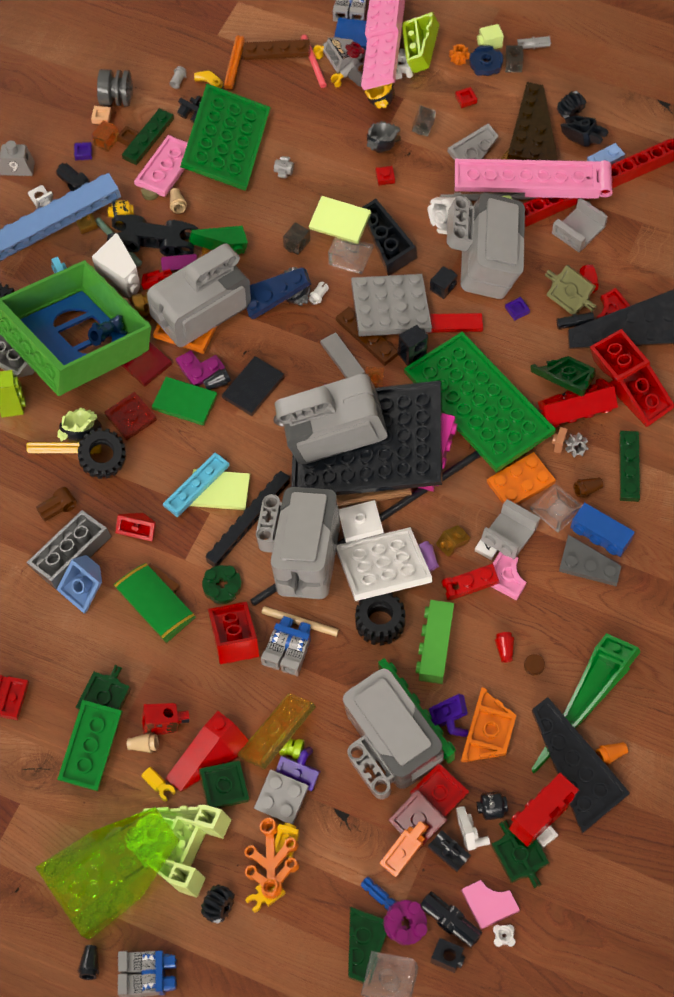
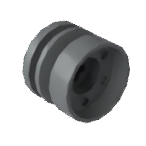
M100 69L97 80L99 104L111 106L115 98L117 106H121L122 102L124 106H130L133 94L130 70H124L123 73L121 70H117L114 77L111 69Z

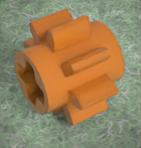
M462 44L454 45L453 50L449 51L451 62H454L456 65L466 64V59H470L468 47Z

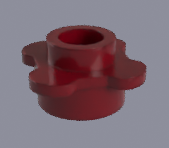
M356 42L345 46L347 54L352 58H358L360 53L363 54L365 52L360 44Z

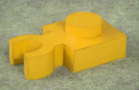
M259 884L255 887L258 894L249 895L246 898V903L248 904L253 900L257 902V905L252 908V911L255 913L261 909L262 903L265 902L269 907L286 893L282 888V892L277 898L267 899L263 896L261 885Z

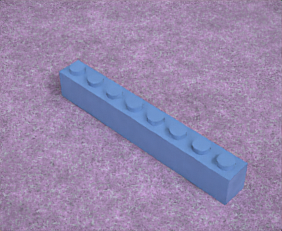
M109 173L100 175L96 180L83 184L77 190L68 192L65 196L51 201L50 204L36 209L27 216H22L12 224L5 225L0 230V261L121 198L119 189Z

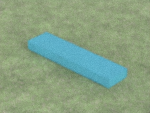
M215 452L163 503V506L178 517L229 467V463Z

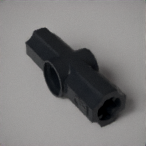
M61 163L56 170V175L67 184L71 191L77 190L85 183H90L84 173H78L67 163Z
M432 891L427 894L420 904L421 908L433 917L444 931L454 934L470 948L475 945L483 933L465 919L464 914L458 908L448 905Z

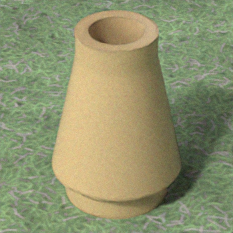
M173 188L170 190V209L176 214L183 213L186 210L187 203L180 190Z
M151 732L127 739L128 750L153 753L159 747L157 734H152Z

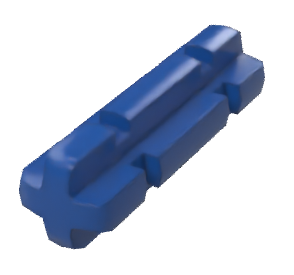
M366 877L362 881L361 887L365 891H369V894L381 905L384 904V908L389 910L388 908L392 904L396 903L393 898H389V894L379 885H375L370 877Z

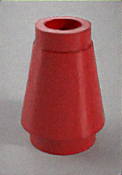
M497 633L494 640L501 662H512L514 649L512 633Z

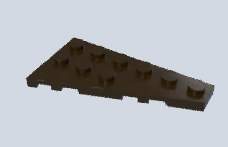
M531 82L526 83L507 159L558 161L543 85Z

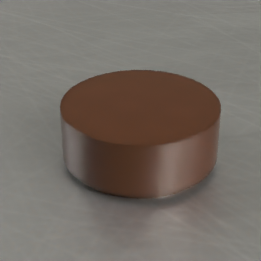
M537 654L529 655L524 663L525 671L533 676L541 674L545 667L544 659Z

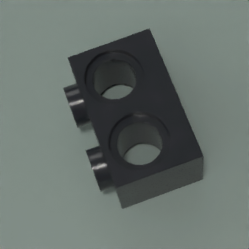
M415 325L399 334L398 355L407 366L427 354L428 335L424 329L421 330L418 325Z

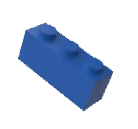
M585 502L572 519L570 527L576 534L585 536L593 544L600 545L610 554L619 557L627 549L635 533Z

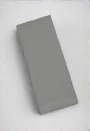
M336 332L320 340V344L345 378L365 374L364 369Z

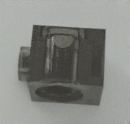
M506 45L505 72H522L523 46Z
M420 105L413 121L412 131L419 135L428 136L435 121L436 110Z
M295 222L283 236L284 248L289 252L299 255L310 241V230Z

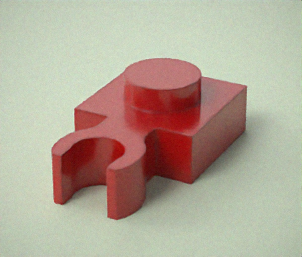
M166 269L163 272L157 270L143 274L141 282L143 290L150 289L153 285L172 275L171 269Z

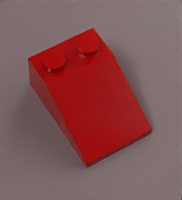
M622 329L590 346L594 362L602 372L616 382H620L650 365V361Z
M650 365L620 382L615 380L609 382L615 387L618 398L646 427L674 408L673 401Z
M247 601L208 609L220 664L259 657L257 637Z

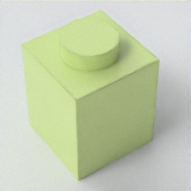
M499 24L479 29V36H477L479 46L489 45L493 46V49L503 47L504 36Z

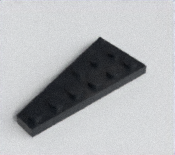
M674 289L569 329V349L590 348V346L620 329L627 334L636 346L674 344Z
M547 697L532 709V714L557 775L561 773L579 789L570 806L583 834L625 799L630 792L549 697Z

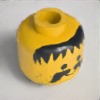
M115 200L112 202L111 207H108V217L134 215L133 205H130L128 200Z

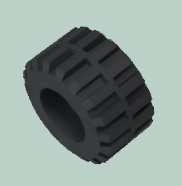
M98 428V431L93 429L89 434L86 433L83 436V440L79 442L78 460L86 474L89 473L93 478L97 476L98 479H102V477L107 479L110 478V475L114 476L118 470L122 469L126 456L125 444H123L122 438L118 437L116 432L112 433L107 428L106 430ZM100 444L107 445L113 450V457L108 462L98 463L91 458L90 452L92 448Z
M390 592L359 601V605L356 606L355 622L356 630H358L360 637L364 636L366 642L371 640L373 645L378 642L380 646L384 645V642L390 644L392 639L397 640L399 638V634H402L403 627L405 626V610L403 603H400V599L397 596L393 598V593ZM375 612H385L392 619L386 624L379 625L373 623L369 617Z

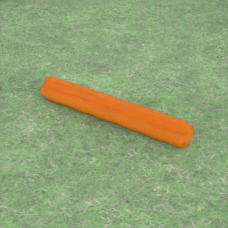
M237 35L235 38L224 82L226 90H232L245 42L243 36Z

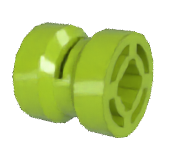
M284 735L279 755H290L293 759L298 760L304 748L305 740H294L291 736Z

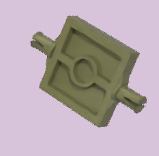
M566 265L558 275L554 274L551 270L547 271L545 276L553 281L550 290L546 294L549 298L570 314H578L583 306H586L592 312L595 310L597 305L592 303L589 298L596 285L569 265Z

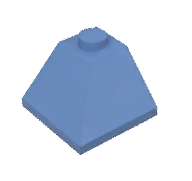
M87 555L72 559L56 590L81 612L86 613L102 583L100 566Z

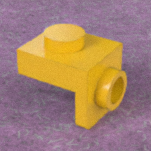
M289 823L278 825V832L275 838V854L284 846L287 838H294L298 842L300 835L296 826ZM294 842L289 844V848L294 845ZM290 852L286 858L293 857L294 852Z

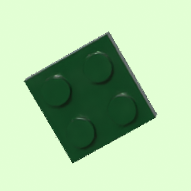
M240 760L199 769L207 806L223 808L249 802Z

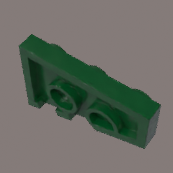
M350 907L348 978L369 986L387 935L384 929V919Z

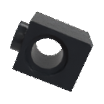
M443 266L430 280V291L445 299L456 287L458 275L453 270Z
M439 938L430 963L455 973L457 967L461 969L466 957L462 955L464 948ZM448 951L452 952L455 955V959L447 961L444 959L443 954Z

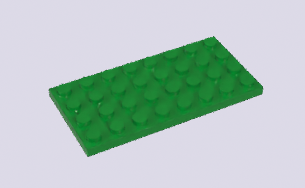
M460 332L404 368V373L413 383L441 380L442 413L455 416V423L458 424L457 431L495 472H498L556 432L551 423L463 332Z

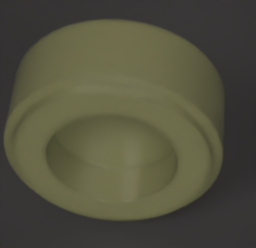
M143 187L141 189L142 196L146 200H154L159 196L156 192Z

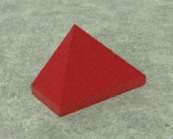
M144 513L118 514L115 533L153 541L156 522Z

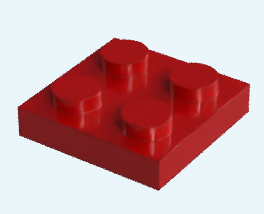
M440 764L436 765L410 791L412 796L419 790L444 817L469 794V791Z

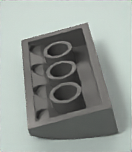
M81 510L26 563L48 584L57 589L71 560L84 555L90 558L111 538V535L104 525Z

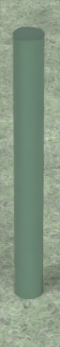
M100 217L95 220L96 224L107 236L114 233ZM128 252L137 267L141 266L142 261L133 252Z

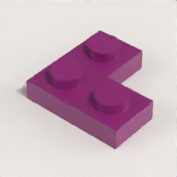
M190 350L175 358L177 365L186 378L195 386L204 384L203 380L207 379L218 369L222 370L225 368L217 355L200 363Z

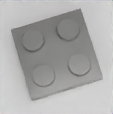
M270 769L254 809L293 825L309 786Z

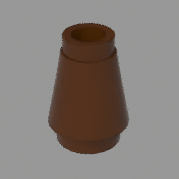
M600 477L578 479L573 484L576 496L582 498L603 488V481Z

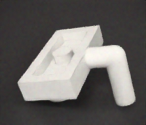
M465 807L456 808L458 825L463 836L465 848L469 851L476 849V847L489 845L490 840L488 836L478 838L476 827H472L474 826L472 816L467 814Z

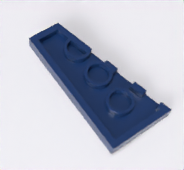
M302 267L250 285L251 302L247 307L249 317L254 320L310 286L311 281L307 270Z

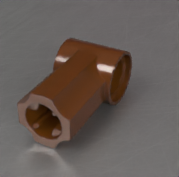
M61 487L54 492L53 497L36 506V509L41 518L47 521L62 511H71L76 507L77 501L67 487Z

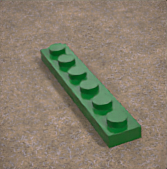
M385 658L378 662L379 670L387 669L393 674L415 707H417L440 739L445 761L448 764L454 761L456 749L453 744L444 739L442 729L439 725L433 724L428 710L421 708L419 698L415 693L411 694L407 689L409 686L405 679L398 677L394 664L392 662L388 663Z

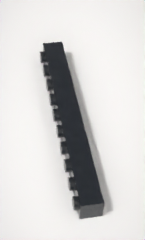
M282 471L274 475L273 480L267 483L264 490L260 491L258 497L251 502L249 508L247 507L244 510L242 516L237 518L236 523L229 527V531L224 533L221 540L216 542L213 549L206 554L207 563L213 567L221 564L258 521L264 497L270 494L279 496L289 485L290 476Z

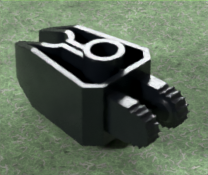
M575 115L565 118L566 123H561L562 133L569 140L584 147L590 146L591 143L601 144L603 141L602 137L605 138L609 134L606 128L597 125L595 118Z

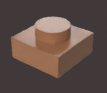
M560 427L559 433L554 434L552 444L555 445L554 452L561 454L568 429Z

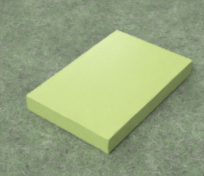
M321 196L309 224V229L358 244L371 211Z
M223 472L190 506L245 510L250 474Z

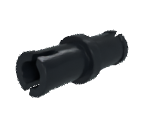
M593 312L579 315L574 313L572 316L556 318L557 328L560 330L577 327L592 321L594 314Z

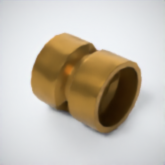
M147 292L146 295L142 293L132 295L135 310L138 311L141 317L147 316L150 313Z

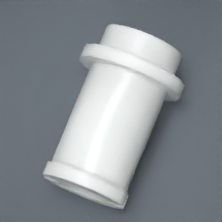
M319 282L315 290L310 292L309 301L312 304L321 303L323 295L328 291L329 287L327 284L322 288L324 282Z

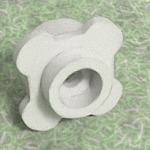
M512 925L494 926L495 946L508 945L512 947L515 944V939L513 938L515 929Z

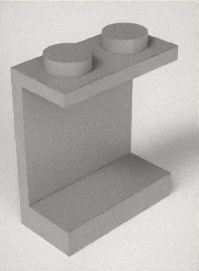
M579 198L576 209L563 221L557 219L553 223L552 234L580 253L606 227L608 216L603 211L592 206L588 201Z
M507 499L503 504L501 513L490 528L485 527L481 541L515 560L536 531L540 517Z

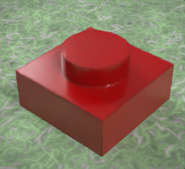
M471 87L455 92V97L461 108L477 104V97Z
M393 166L375 168L378 186L395 184Z

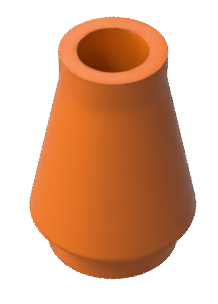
M624 742L600 745L596 749V754L606 765L611 764L628 753L627 745Z

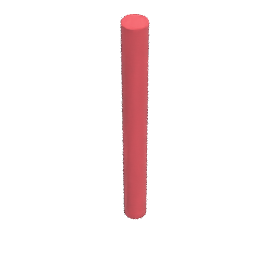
M302 35L301 40L308 39L307 35ZM310 45L309 60L320 87L325 88L327 84Z

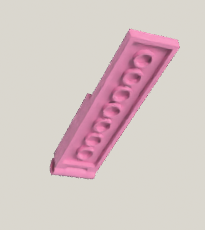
M405 0L369 1L365 30L367 46L361 82L363 90L395 82Z
M455 159V191L525 193V197L548 198L609 197L613 193L611 163L609 161Z

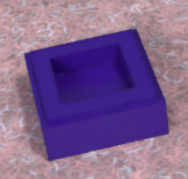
M91 142L74 143L75 161L92 159Z
M521 297L505 304V309L514 321L530 313L529 307Z

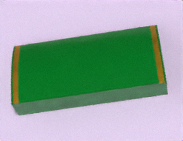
M147 563L136 567L113 584L166 644L196 618Z

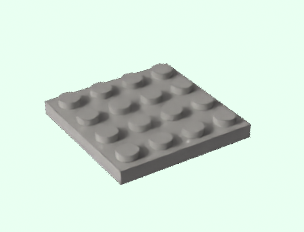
M422 274L351 278L359 336L401 334L415 325H418L421 330L424 329L426 332H431L432 326Z

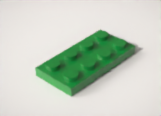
M82 700L59 772L58 781L94 791L99 790L122 716V710Z

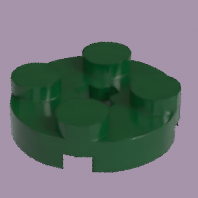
M219 565L205 572L202 587L208 599L213 600L217 604H227L236 599V596L242 589V582L239 573L233 566ZM220 581L228 583L224 585L225 588H221L219 585L217 586V584Z

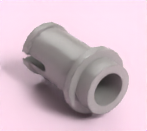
M178 66L174 69V75L169 83L171 87L175 89L180 87L183 78L187 75L184 67Z

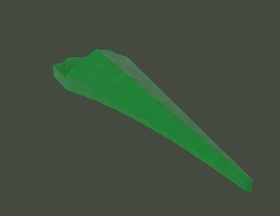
M607 633L597 644L581 680L563 713L575 729L630 670V665L640 654L639 647ZM546 746L532 767L533 774L550 757Z

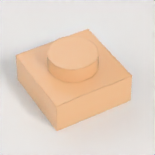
M94 106L91 117L92 124L109 125L112 112L111 107Z

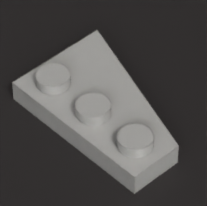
M487 124L450 146L447 152L454 161L455 159H482L498 140L499 136Z

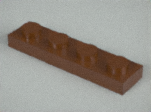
M310 40L245 42L243 57L244 60L310 57Z
M350 307L336 316V321L384 366L398 356V351L381 335L359 336L356 314Z

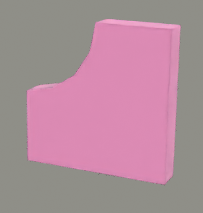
M499 552L493 565L500 583L491 587L517 601L527 583L517 572L518 557L514 560Z
M481 880L461 890L480 930L520 911L510 890L505 892L492 891Z

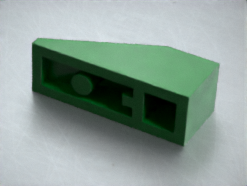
M243 225L192 230L189 242L193 245L214 250L227 243L238 255L245 253L248 244Z

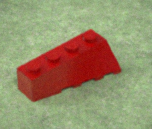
M602 378L597 379L596 384H591L584 396L567 390L564 396L557 394L538 401L540 413L554 428L560 426L561 423L576 422L577 419L582 417L591 418L596 413H608L618 407L615 387Z

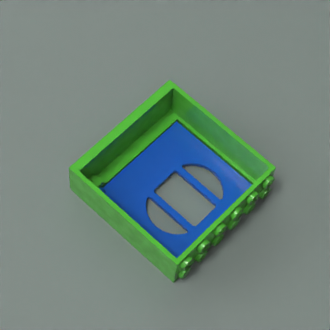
M85 260L0 298V335L58 396L141 356L149 350L150 323L145 321L138 311L133 309L127 300L122 298L116 289L111 287L105 278L100 276L94 267L90 266ZM65 312H86L57 327L53 326L55 319ZM117 315L122 316L123 329L128 332L127 335L112 332L109 337H112L111 343L89 354L79 352L93 345L89 339L72 347L59 334L90 318H94L101 324L109 322V320Z

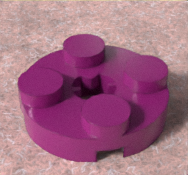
M402 900L388 908L387 915L384 917V929L391 940H395L400 945H411L418 942L427 933L426 915L418 902ZM403 917H406L410 922L408 928L401 924V921L404 920Z

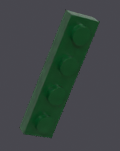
M159 108L122 153V159L137 165L174 120V115Z
M620 431L619 433L620 501L639 502L638 431Z

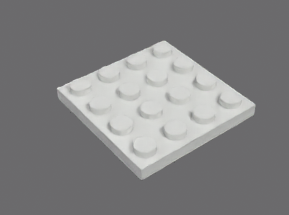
M411 527L337 545V554L355 601L432 582V576Z

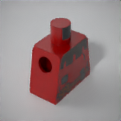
M176 703L144 704L141 718L143 734L150 732L157 735L177 732L178 724L189 723V711H177Z

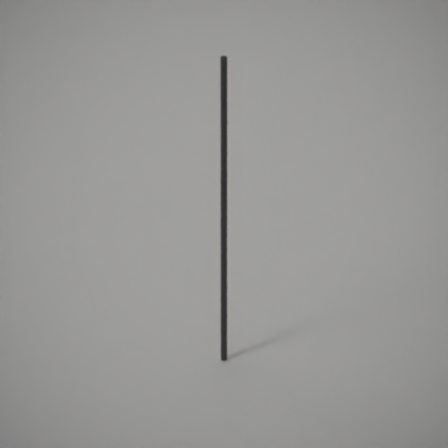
M474 451L442 473V482L481 457L479 453ZM418 488L412 492V495L406 496L379 514L380 521H384L429 490ZM345 537L338 541L337 545L346 543ZM275 583L250 599L252 605H257L277 592Z

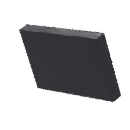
M254 356L225 390L222 398L250 416H253L284 379L285 375Z

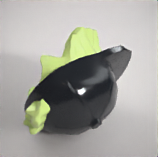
M84 408L76 409L73 412L68 411L66 416L62 417L57 437L61 441L66 439L70 442L78 443L80 440H83V436L86 433L89 434L93 429L96 431L98 428H102V424L96 420L97 414H94V411L91 412V410H85Z

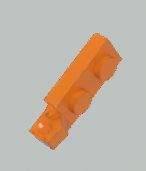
M419 821L414 829L410 826L407 830H404L379 864L393 876L398 877L422 846L425 840L422 835L428 829V826L424 822Z

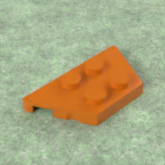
M483 687L480 691L461 762L506 756L516 714L510 709L505 708L502 702L493 698L487 692V689Z

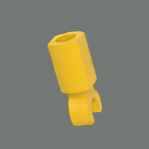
M149 767L142 774V778L156 792L159 791V795L164 802L168 801L164 795L166 791L175 794L174 788L171 785H166V781L152 767Z

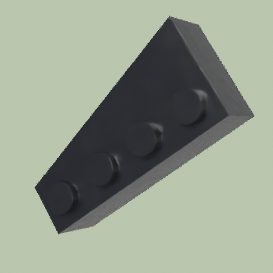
M376 198L361 207L371 211L366 226L388 276L417 258L416 246Z

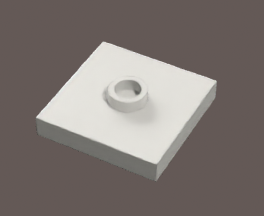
M375 500L338 509L346 543L384 533Z

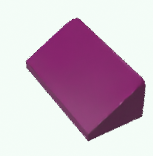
M197 255L162 257V270L182 269L197 260Z

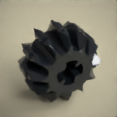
M571 91L558 102V113L563 118L578 116L585 108V98L578 91Z
M223 885L212 886L210 891H207V895L201 904V914L203 917L217 924L223 922L225 917H228L234 904V894Z

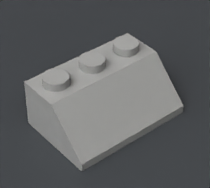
M0 335V368L5 371L13 370L18 378L32 375L35 371Z

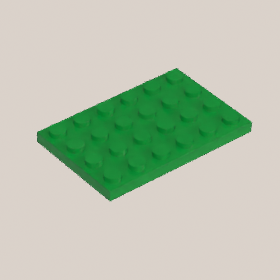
M206 84L180 167L246 191L271 107Z

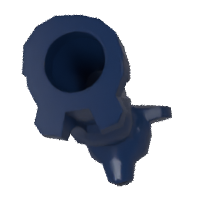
M117 315L109 320V322L101 324L94 322L88 331L90 342L95 346H99L112 332L127 335L128 332L123 329L122 316Z

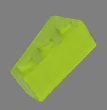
M433 12L402 23L406 62L413 73L430 67L440 25Z
M13 370L0 371L1 417L23 415L26 399L23 396L18 376L15 375Z

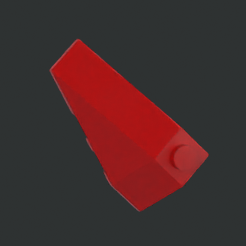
M217 711L204 725L165 780L182 792L201 781L199 775L200 768L234 761L248 747L250 741L231 720Z

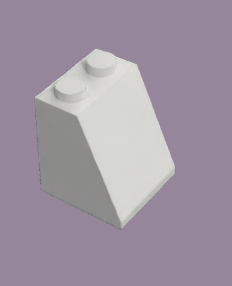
M115 233L92 256L95 271L104 277L111 287L129 299L140 289L137 267L119 235Z

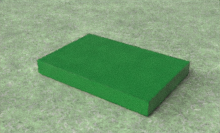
M165 377L153 402L152 410L204 426L218 395L217 392Z

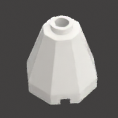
M436 197L431 200L430 203L432 204L428 206L427 210L430 223L438 227L436 229L438 233L447 234L448 210L456 197ZM465 197L469 201V205H472V202Z

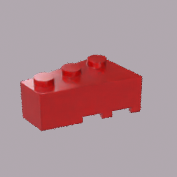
M559 773L547 786L541 789L535 799L532 798L528 801L522 812L518 811L511 818L513 823L509 830L528 847L568 809L579 789Z

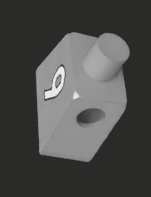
M8 141L6 144L1 145L0 175L33 176L35 161L26 145H16L14 141Z

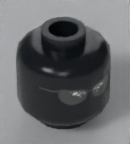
M499 791L482 793L480 801H476L478 814H482L485 820L501 819L504 817L505 812H508L506 796H502Z

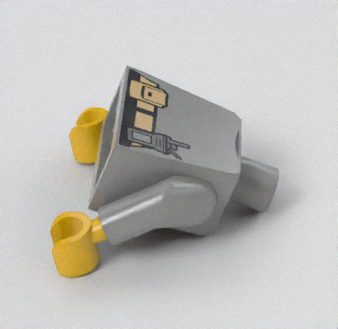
M328 38L322 47L317 45L313 49L316 59H321L325 53L335 71L340 72V74H333L331 76V82L336 81L335 87H340L341 79L343 77L346 78L350 70L360 62L361 58L365 57L366 51L363 54L360 53L358 58H352L347 54L345 46L354 42L352 39Z

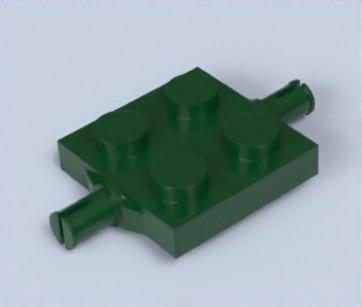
M114 665L110 675H102L94 671L76 705V709L79 710L82 700L121 710L131 690L130 686L121 683L117 679L122 668Z
M507 820L502 821L499 825L505 835L500 840L492 843L491 847L511 884L522 878H529L534 889L537 886H541L542 883L536 873L538 870L548 866L549 861L540 844L535 839L527 847L509 830L510 826Z

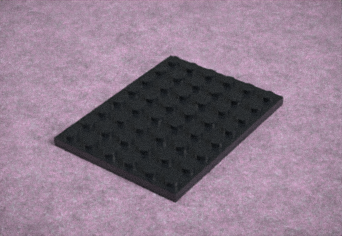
M441 380L375 388L380 400L388 435L387 438L308 464L298 463L294 455H292L291 487L333 490L336 495L442 485Z

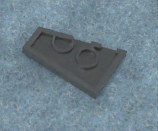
M568 535L559 572L617 586L621 565Z

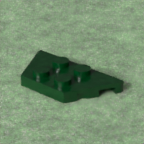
M569 356L558 360L546 361L547 365L538 367L536 364L531 365L532 373L580 396H584L596 375L595 368Z

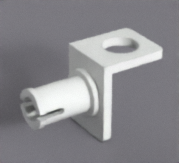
M43 185L28 192L37 209L53 201V193L51 191L47 192ZM42 192L44 194L37 199H35L34 197L35 193Z

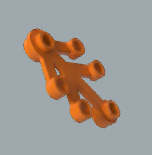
M265 818L260 823V831L266 836V858L253 845L247 846L244 850V854L248 859L255 860L267 870V878H265L254 865H249L245 869V875L250 880H255L261 885V892L267 899L277 898L282 892V882L290 872L293 873L299 869V862L291 857L285 861L284 868L276 875V869L290 852H295L298 849V842L294 838H287L284 846L275 856V835L278 832V824L272 818ZM294 842V845L289 848V844ZM251 850H254V853L252 855H249V852ZM295 862V865L289 868L290 864ZM252 870H255L253 875H249Z

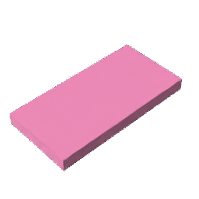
M168 135L137 176L134 184L165 197L185 170L180 165L187 142Z

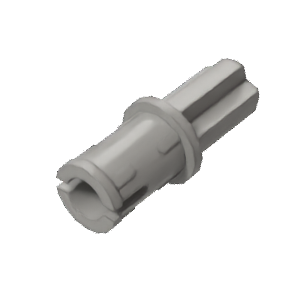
M532 36V38L517 39V44H519L518 50L529 48L535 50V48L549 47L551 45L550 37L534 38Z

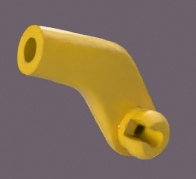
M211 71L194 73L195 82L205 81L218 88L223 86L222 80Z

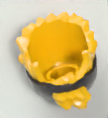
M394 83L366 89L365 93L368 101L379 109L382 107L386 108L395 96Z

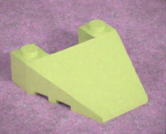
M198 805V807L180 806V808L172 809L169 807L144 808L126 847L179 892L197 898L206 878L196 868L191 867L205 834L223 839L231 819L223 810L207 805Z

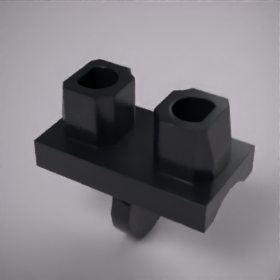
M202 96L191 97L190 102L180 98L178 101L180 104L177 111L178 115L186 119L191 112L193 115L190 121L194 123Z
M442 830L428 845L431 851L456 872L471 857L466 850Z

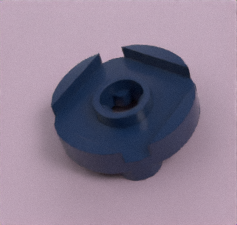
M483 45L477 47L471 53L470 67L477 76L493 75L500 72L503 65L501 51L494 50L493 46Z

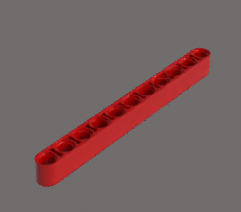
M668 139L611 164L612 189L673 162L674 139ZM537 197L523 203L525 206V227L577 205L579 198Z

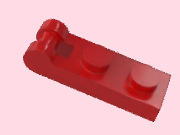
M493 563L452 578H445L441 581L443 588L446 589L445 595L447 600H454L500 583ZM459 584L460 589L454 590L453 586Z

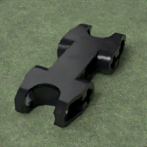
M117 215L112 217V227L122 231L116 234L119 235L128 252H138L140 247L160 249V253L164 256L194 254V245L184 241L189 239L191 233L185 230H198V227L193 224L179 220H168L165 225L146 223L145 218L138 215ZM116 221H121L124 224H118ZM115 233L108 234V236H107V241H108ZM182 248H188L190 251H185Z

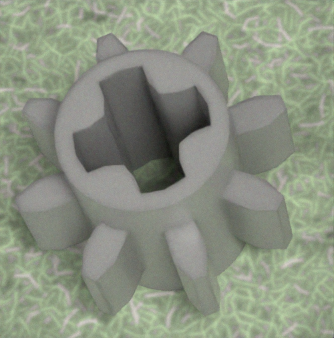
M282 156L280 160L276 159L274 172L278 173V177L286 178L288 175H292L294 162H290V157Z
M579 432L577 435L570 434L568 440L564 441L568 445L565 450L567 453L571 452L573 457L576 455L583 456L585 450L589 449L586 445L588 442L587 438H582Z

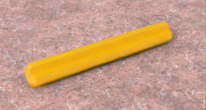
M28 442L26 449L28 453H78L79 442ZM101 444L93 447L90 453H101Z

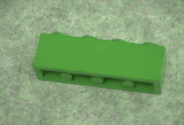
M430 600V606L425 607L424 618L428 619L427 625L423 624L421 636H424L425 639L424 643H420L418 655H422L421 662L417 661L416 665L419 681L443 684L454 603Z

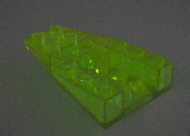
M153 807L93 830L35 868L79 934L84 938L90 939L143 896L180 840L158 809Z

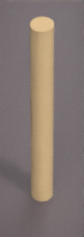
M264 606L262 609V614L277 619H282L283 616L293 619V624L300 625L301 622L310 624L313 630L337 637L339 632L337 628Z

